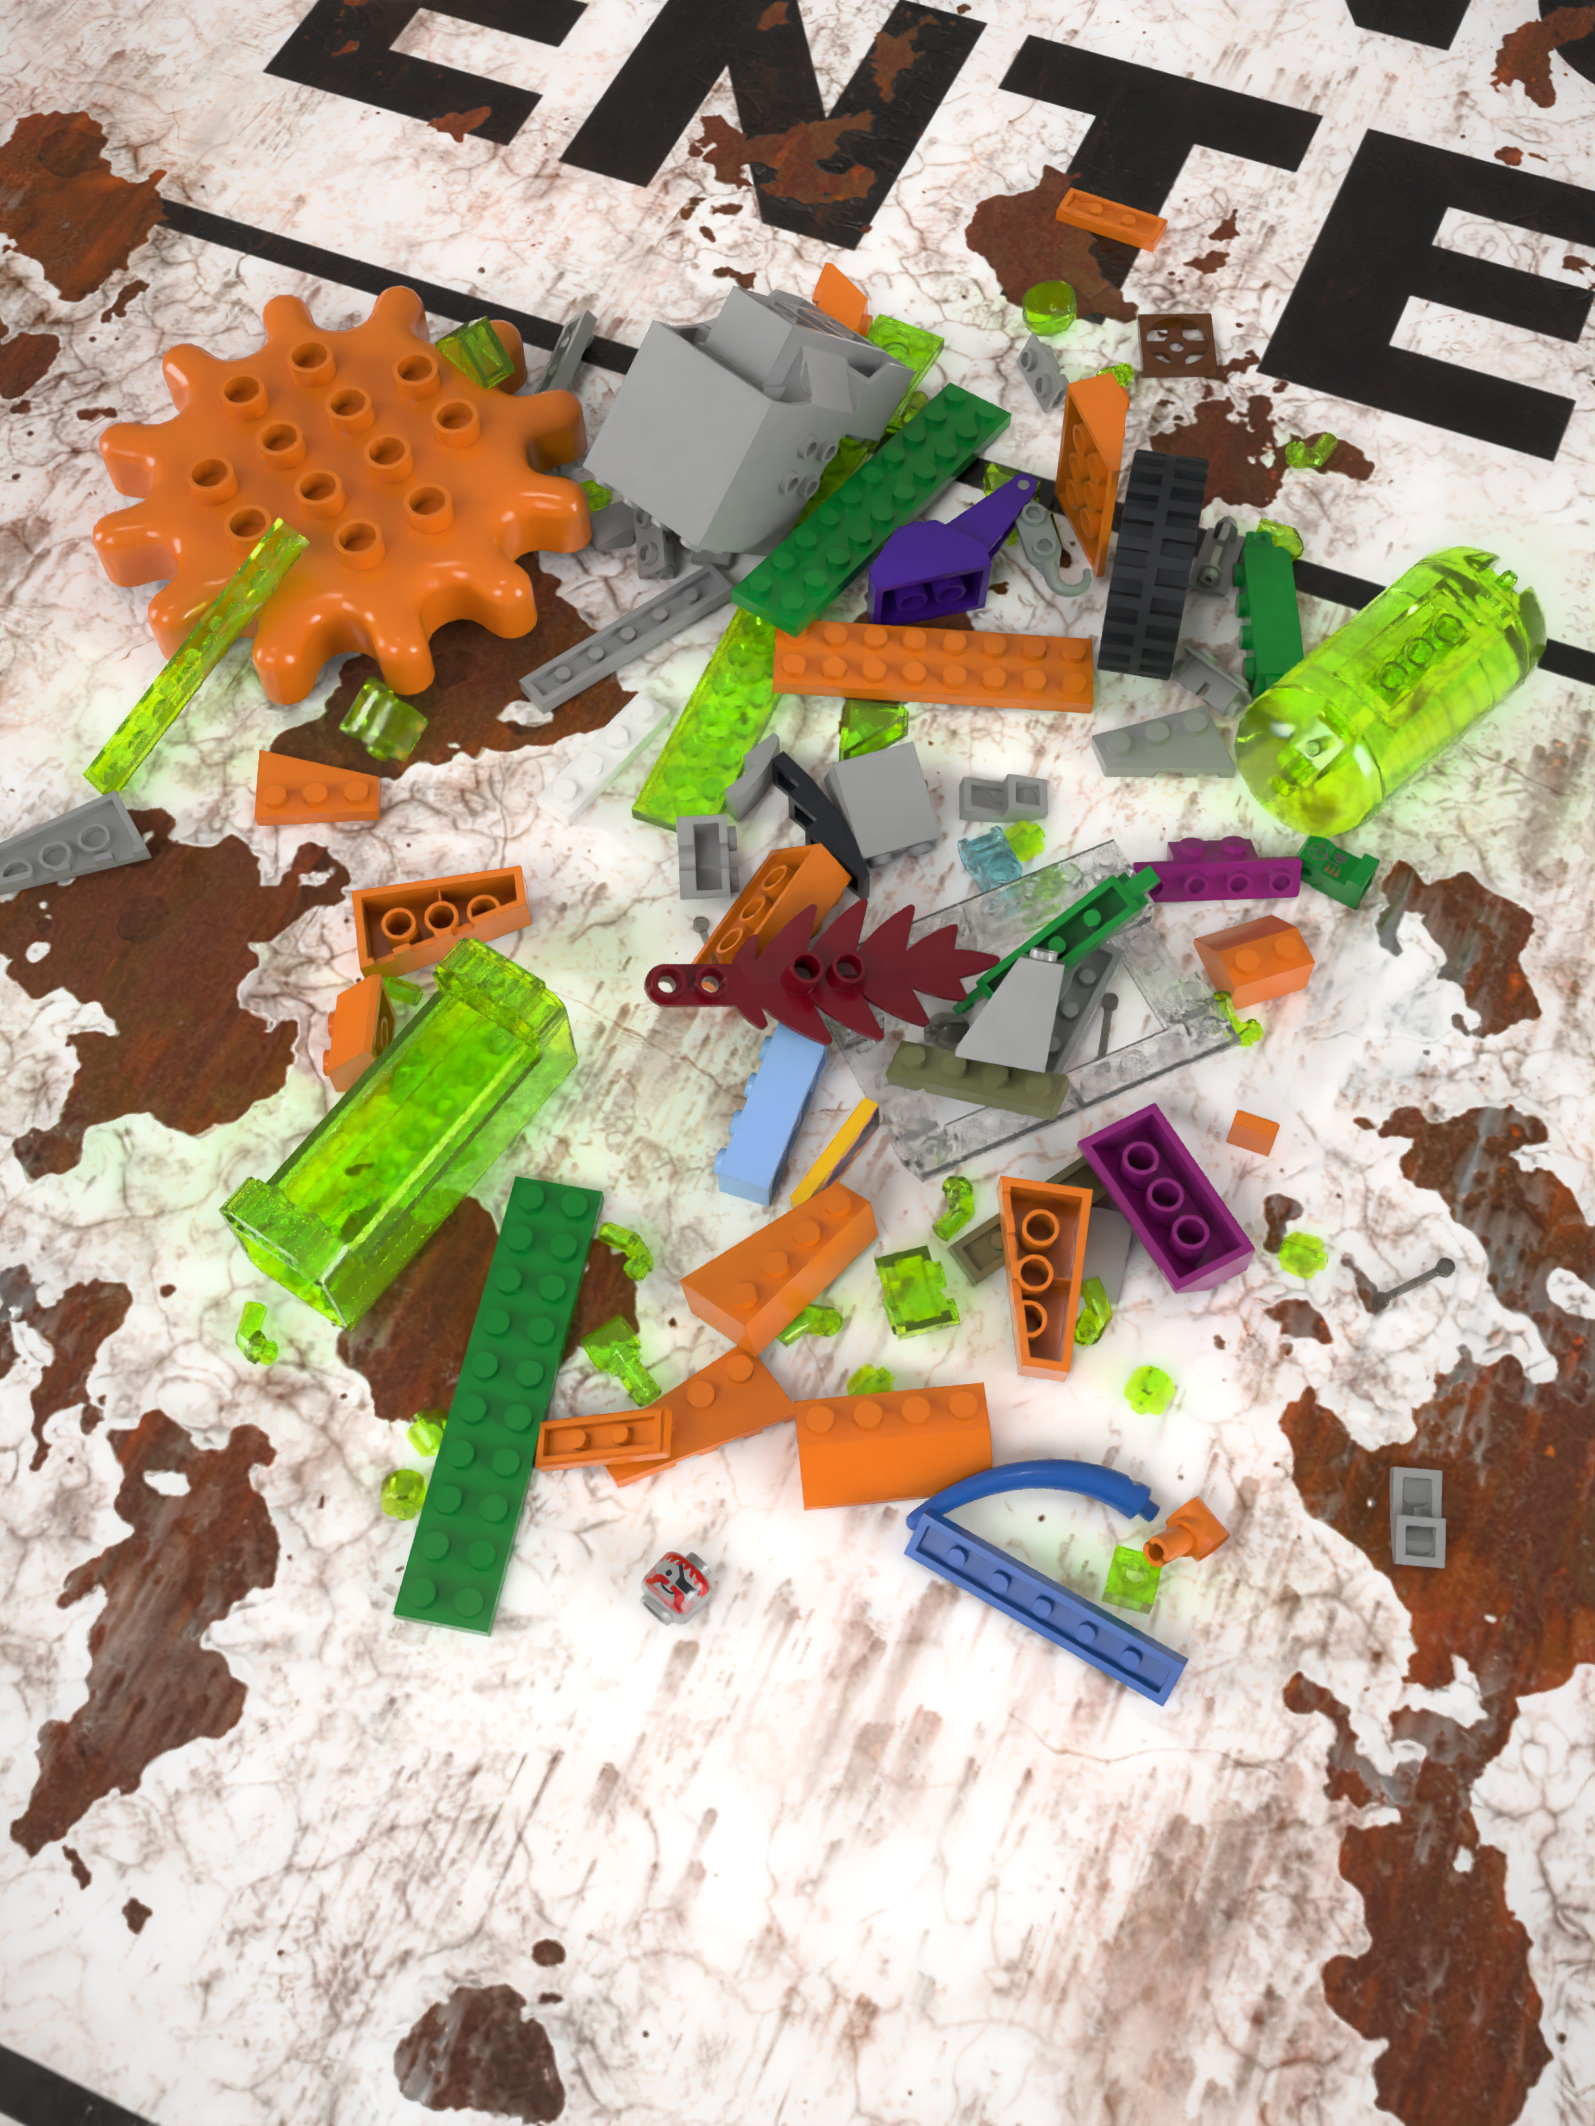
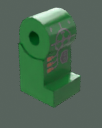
M1316 835L1309 836L1295 855L1299 856L1302 861L1301 880L1354 910L1372 885L1380 860L1366 853L1362 858H1358L1337 848L1327 838Z

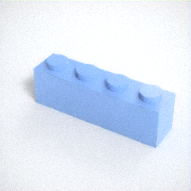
M779 1022L773 1037H765L759 1054V1060L762 1061L758 1074L752 1072L745 1086L744 1097L747 1098L743 1111L736 1110L731 1119L729 1135L732 1138L727 1149L720 1148L714 1162L713 1173L718 1174L720 1192L770 1207L826 1065L828 1046H823L809 1040Z

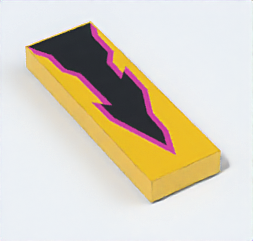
M867 1097L861 1100L790 1196L792 1209L833 1183L840 1181L879 1128V1104Z

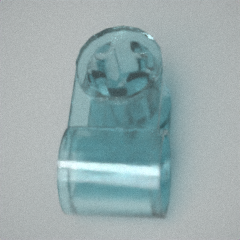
M999 826L990 828L988 834L970 841L966 838L958 840L957 846L961 861L966 871L973 877L985 901L999 909L1010 908L1015 905L1020 899L1023 868L1009 846L1003 830Z

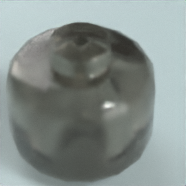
M938 1012L933 1014L929 1025L924 1028V1039L926 1042H932L933 1047L956 1051V1047L970 1029V1026L962 1014Z

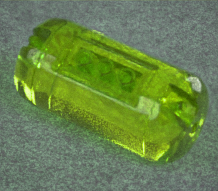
M1474 546L1444 547L1427 554L1251 702L1242 713L1236 732L1234 749L1239 771L1251 794L1264 810L1280 823L1308 837L1342 838L1370 822L1527 682L1536 671L1546 650L1547 629L1546 614L1533 587L1526 588L1520 594L1515 592L1512 587L1517 583L1519 577L1510 569L1498 576L1493 570L1500 562L1501 557Z

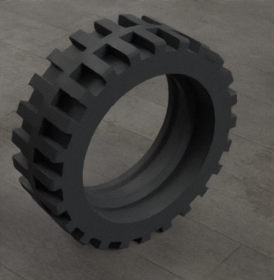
M1141 449L1135 451L1126 491L1097 664L1099 670L1160 680L1170 679L1202 511L1209 467L1208 459Z

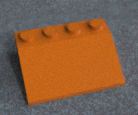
M1113 372L1067 384L1054 492L1096 578L1104 576L1121 468L1126 411L1130 408L1128 392L1125 387L1119 386Z

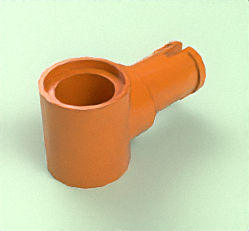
M1197 1496L1182 1505L1166 1520V1530L1148 1539L1149 1541L1143 1546V1553L1146 1560L1157 1568L1166 1565L1180 1556H1192L1196 1562H1199L1226 1542L1230 1534L1202 1499Z

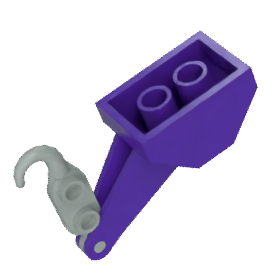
M1021 473L1015 475L1000 488L947 524L938 520L914 521L906 526L898 527L869 569L866 613L870 624L902 626L985 608L992 567L991 561L1015 527L1026 559L1044 577L1050 590L1057 595L1076 597L1084 593L1091 584V571L1085 568L1083 570V579L1078 584L1069 585L1062 581L1059 574L1061 545L1050 513L1046 507L1035 502L1037 482L1034 477Z

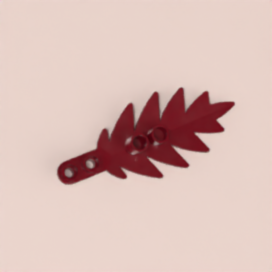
M862 898L829 926L810 951H808L817 912L815 904L809 905L789 921L767 944L757 960L759 937L754 934L741 946L731 964H660L653 967L645 978L644 990L647 997L654 1004L666 1008L735 1007L737 1012L748 1023L759 1030H764L768 1026L764 1010L788 1029L823 1046H829L833 1039L818 1013L817 1007L823 1013L857 1034L873 1041L881 1042L885 1035L866 1000L898 1019L920 1027H926L930 1020L913 990L944 1000L964 1002L968 995L959 979L977 975L993 968L1000 962V957L980 951L955 949L959 928L957 924L948 925L927 935L906 950L915 912V906L912 904L904 907L881 924L857 951L868 900ZM666 982L670 984L673 991L670 993L664 992L659 988L658 983ZM710 982L713 984L715 992L706 991L702 987V983Z

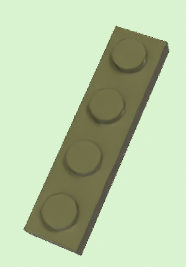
M905 1040L901 1041L885 1073L890 1085L1050 1121H1055L1070 1087L1067 1075L1049 1071L1042 1073L955 1057L956 1051Z
M1084 1155L1045 1181L1047 1183L1092 1189L1091 1206L1109 1194ZM999 1213L950 1245L947 1249L973 1287L1005 1265Z

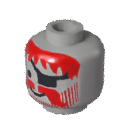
M670 1551L642 1579L641 1589L644 1595L640 1601L664 1625L669 1626L671 1622L685 1625L711 1598L713 1589L706 1577L712 1571L693 1552L684 1557L680 1553Z

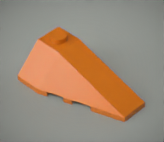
M825 262L814 290L812 303L862 337L869 338L872 330L873 316L868 315V298L833 263Z

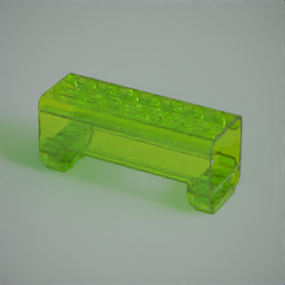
M475 937L471 940L461 938L440 961L432 973L437 987L436 993L266 1183L260 1179L255 1180L252 1176L247 1177L218 1209L244 1254L256 1268L348 1333H351L578 1064L567 1009L560 998L546 988L543 980Z

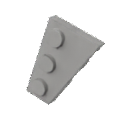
M1206 705L1092 735L1091 747L1105 777H1154L1157 773H1181V777L1197 778L1198 773H1219V778H1234L1236 767Z

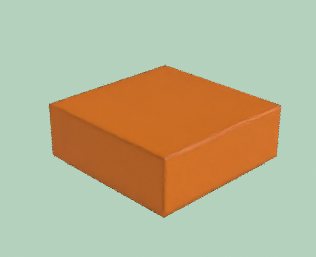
M1237 1110L1226 1142L1269 1157L1280 1125L1277 1122Z

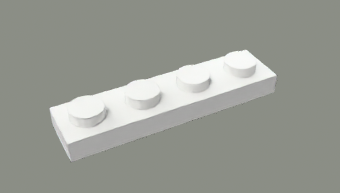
M639 691L536 797L538 807L570 827L672 721L671 710Z

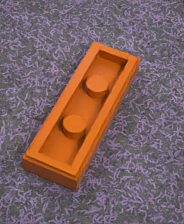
M1071 187L1057 208L1055 219L1150 252L1155 250L1167 230L1168 223L1167 219Z
M664 1406L543 1421L540 1423L535 1468L546 1472L670 1458L672 1411Z

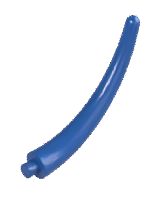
M1036 1459L994 1467L947 1487L912 1511L906 1518V1525L910 1530L915 1531L923 1513L928 1508L944 1515L960 1506L987 1496L1023 1489H1054L1078 1493L1112 1507L1127 1519H1132L1138 1514L1147 1522H1151L1156 1517L1160 1507L1149 1499L1151 1494L1150 1487L1142 1482L1131 1480L1129 1475L1117 1470L1078 1460Z

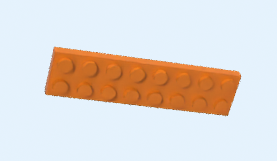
M814 620L797 638L777 627L775 628L772 693L1091 714L1094 705L1092 639Z

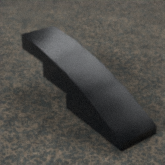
M782 751L771 760L772 781L779 790L788 796L789 818L805 831V845L821 843L852 877L846 887L860 899L869 898L870 874L854 837L835 806L814 780Z

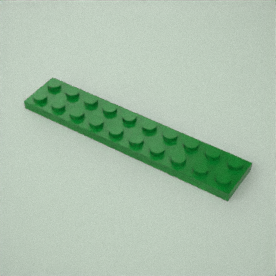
M951 382L948 383L732 590L731 602L797 638L879 556L898 527H903L913 522L1010 426L1012 414Z
M515 1177L394 1607L393 1615L396 1619L486 1637L491 1635L535 1466L540 1423L547 1420L604 1197L602 1191Z

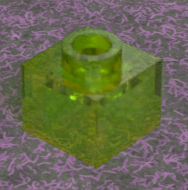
M1116 1545L1111 1557L1101 1601L1149 1615L1154 1605L1162 1567L1152 1566L1141 1551ZM1129 1569L1142 1573L1143 1580L1139 1582L1131 1581L1126 1575V1570Z

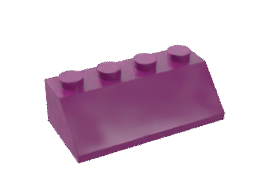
M1156 1103L1078 1141V1148L1175 1294L1208 1291L1247 1270L1255 1252V1247Z

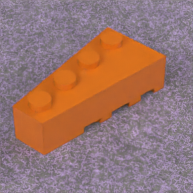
M521 865L352 891L360 970L364 978L372 974H381L384 983L532 925L528 889Z
M1000 1175L996 1191L1017 1374L1064 1382L1071 1368L1093 1190Z
M833 1183L679 1280L691 1313L745 1351L757 1357L879 1236L871 1202L841 1183Z

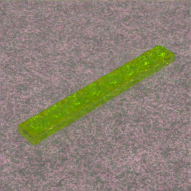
M278 517L83 773V776L102 795L114 790L119 794L128 784L130 778L145 758L153 751L155 745L171 724L177 720L187 703L202 687L203 682L220 660L225 657L232 644L250 624L252 618L268 597L276 590L277 585L310 544L306 538Z

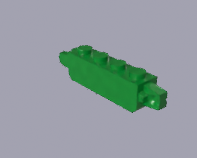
M1269 531L1246 532L1240 562L1234 563L1232 567L1233 587H1239V594H1237L1235 601L1236 618H1242L1243 626H1240L1239 649L1246 650V658L1243 659L1242 677L1249 682L1251 698H1260L1262 716L1275 722L1276 720L1283 719V716H1285L1286 704L1298 691L1301 674L1305 669L1291 552L1284 547H1274Z
M1150 865L1132 878L1126 872H1123L1118 877L1115 875L1110 876L975 982L978 987L967 994L968 998L964 1002H957L952 1009L959 1016L969 1012L984 997L990 1000L1022 953L1030 954L1032 947L1058 951L1057 959L1066 961L1063 975L1142 915V909L1149 904L1144 895L1158 885L1161 879Z

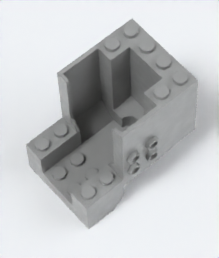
M733 286L716 318L695 325L678 326L656 320L652 321L583 467L596 475L594 481L597 484L611 491L617 490L624 495L622 501L626 505L638 511L645 510L652 515L650 521L654 525L665 531L677 533L681 536L679 542L694 552L700 553L702 549H706L717 555H721L724 551L768 556L790 535L808 499L816 493L820 484V476L827 463L835 457L838 451L839 440L841 438L844 439L847 435L858 442H863L864 438L879 441L916 371L803 297L775 289L766 296Z

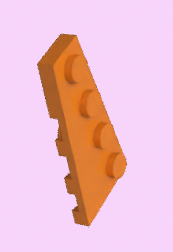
M737 1345L644 1408L665 1406L672 1411L670 1458L602 1466L616 1486L620 1488L674 1467L676 1462L697 1454L700 1456L718 1450L717 1447L741 1437L744 1439L762 1433V1429L782 1421L784 1424L795 1420L794 1404L759 1357H754Z

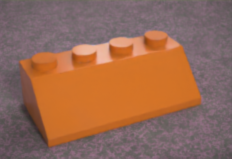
M821 843L771 850L691 964H731L741 946L754 934L759 937L757 960L767 944L789 921L809 905L815 904L817 912L810 938L812 939L820 932L822 928L821 922L830 909L842 900L843 890L852 877ZM710 982L702 983V987L715 992L713 984Z
M984 1382L794 1401L804 1511L931 1498L967 1477L993 1468L991 1431Z

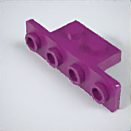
M1227 836L1222 840L1208 841L1188 837L1180 840V842H1168V861L1134 862L1132 864L1131 878L1150 865L1161 879L1158 885L1144 895L1149 903L1297 897L1300 891L1302 861L1299 856L1258 857L1251 839H1244L1239 836Z

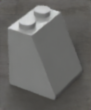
M913 741L833 763L823 779L832 804L854 837L863 860L869 864L870 869L888 865L894 862L892 856L908 852L909 858L933 851L932 844H935L942 837Z
M1032 947L1030 954L1022 953L956 1047L955 1057L1045 1073L1066 962L1057 959L1058 951Z

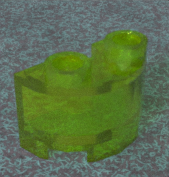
M369 676L339 728L349 736L366 742L368 744L365 748L366 751L381 761L386 762L389 756L406 761L429 721L412 706L398 700L393 695L394 692L378 678Z
M927 1245L874 1258L876 1276H879L885 1297L882 1299L892 1333L897 1335L898 1341L960 1324L959 1313L954 1299H946L940 1290L947 1287L942 1264L940 1261H932Z

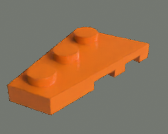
M259 750L254 818L258 826L380 820L382 786L377 776Z

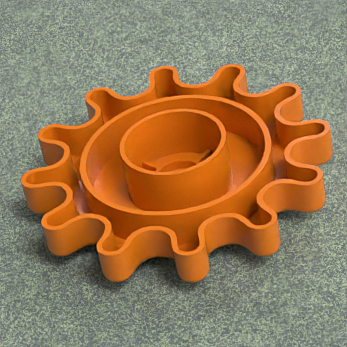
M393 286L382 291L376 299L372 313L367 321L357 327L337 331L326 330L317 326L314 323L310 309L301 298L291 294L278 295L270 299L263 308V325L267 335L265 345L259 351L244 358L235 360L220 359L202 347L191 343H183L171 347L163 356L162 371L175 408L180 413L171 420L159 424L116 423L106 428L100 436L99 451L115 489L122 495L145 499L132 507L101 517L93 527V544L110 581L117 586L135 587L158 580H172L170 584L157 593L150 601L147 616L162 654L167 660L175 664L194 663L227 639L235 637L254 639L251 658L264 693L272 702L281 705H292L309 696L323 664L333 656L347 652L364 653L375 659L380 667L384 682L390 690L397 694L413 695L426 690L432 684L435 677V667L428 643L432 634L439 627L451 621L464 619L477 622L502 638L514 639L526 635L536 625L538 615L530 577L514 561L522 554L531 551L573 553L584 548L592 538L591 516L588 496L585 490L575 480L542 474L551 468L578 460L586 452L588 444L580 400L572 392L564 389H551L526 396L513 395L527 381L528 371L520 332L512 323L507 321L491 320L486 322L472 334L457 342L448 344L430 342L423 303L413 289L405 286Z

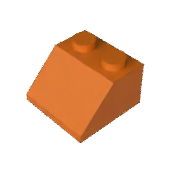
M1274 915L1198 937L1193 941L1195 949L1227 1013L1306 988L1315 965V961L1298 928Z
M372 974L337 995L336 1010L328 1015L329 1037H332L330 1050L324 1051L322 1064L323 1073L325 1076L330 1077L336 1092L388 1093L397 1016L381 974Z

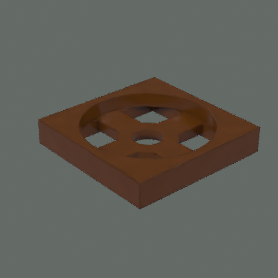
M1211 313L1138 314L1137 330L1142 378L1216 377L1217 360ZM1167 330V338L1164 341H1147V335L1150 331ZM1182 330H1199L1203 333L1204 340L1188 341L1183 337ZM1177 343L1183 346V350L1176 352L1171 350L1169 346ZM1190 355H1204L1199 360L1186 364L1185 360ZM1155 356H1163L1170 363L1163 362Z

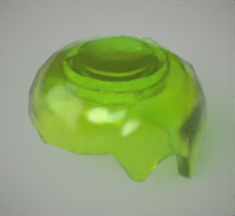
M1046 281L1037 284L1022 297L1024 324L1027 330L1039 337H1055L1068 331L1076 319L1077 303L1074 289L1063 281Z

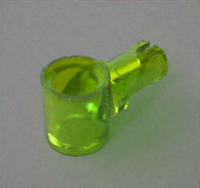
M618 1313L580 1339L582 1347L596 1368L602 1374L608 1371L612 1377H618L640 1408L647 1406L660 1396L662 1392L660 1387L640 1361L642 1356L639 1352V1349L642 1347L641 1343L621 1314Z

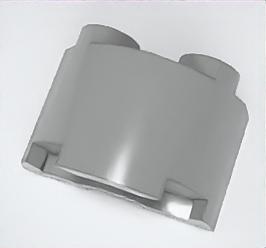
M727 814L676 817L680 900L731 897V892H739L738 867H730L729 851H737L736 826H727Z

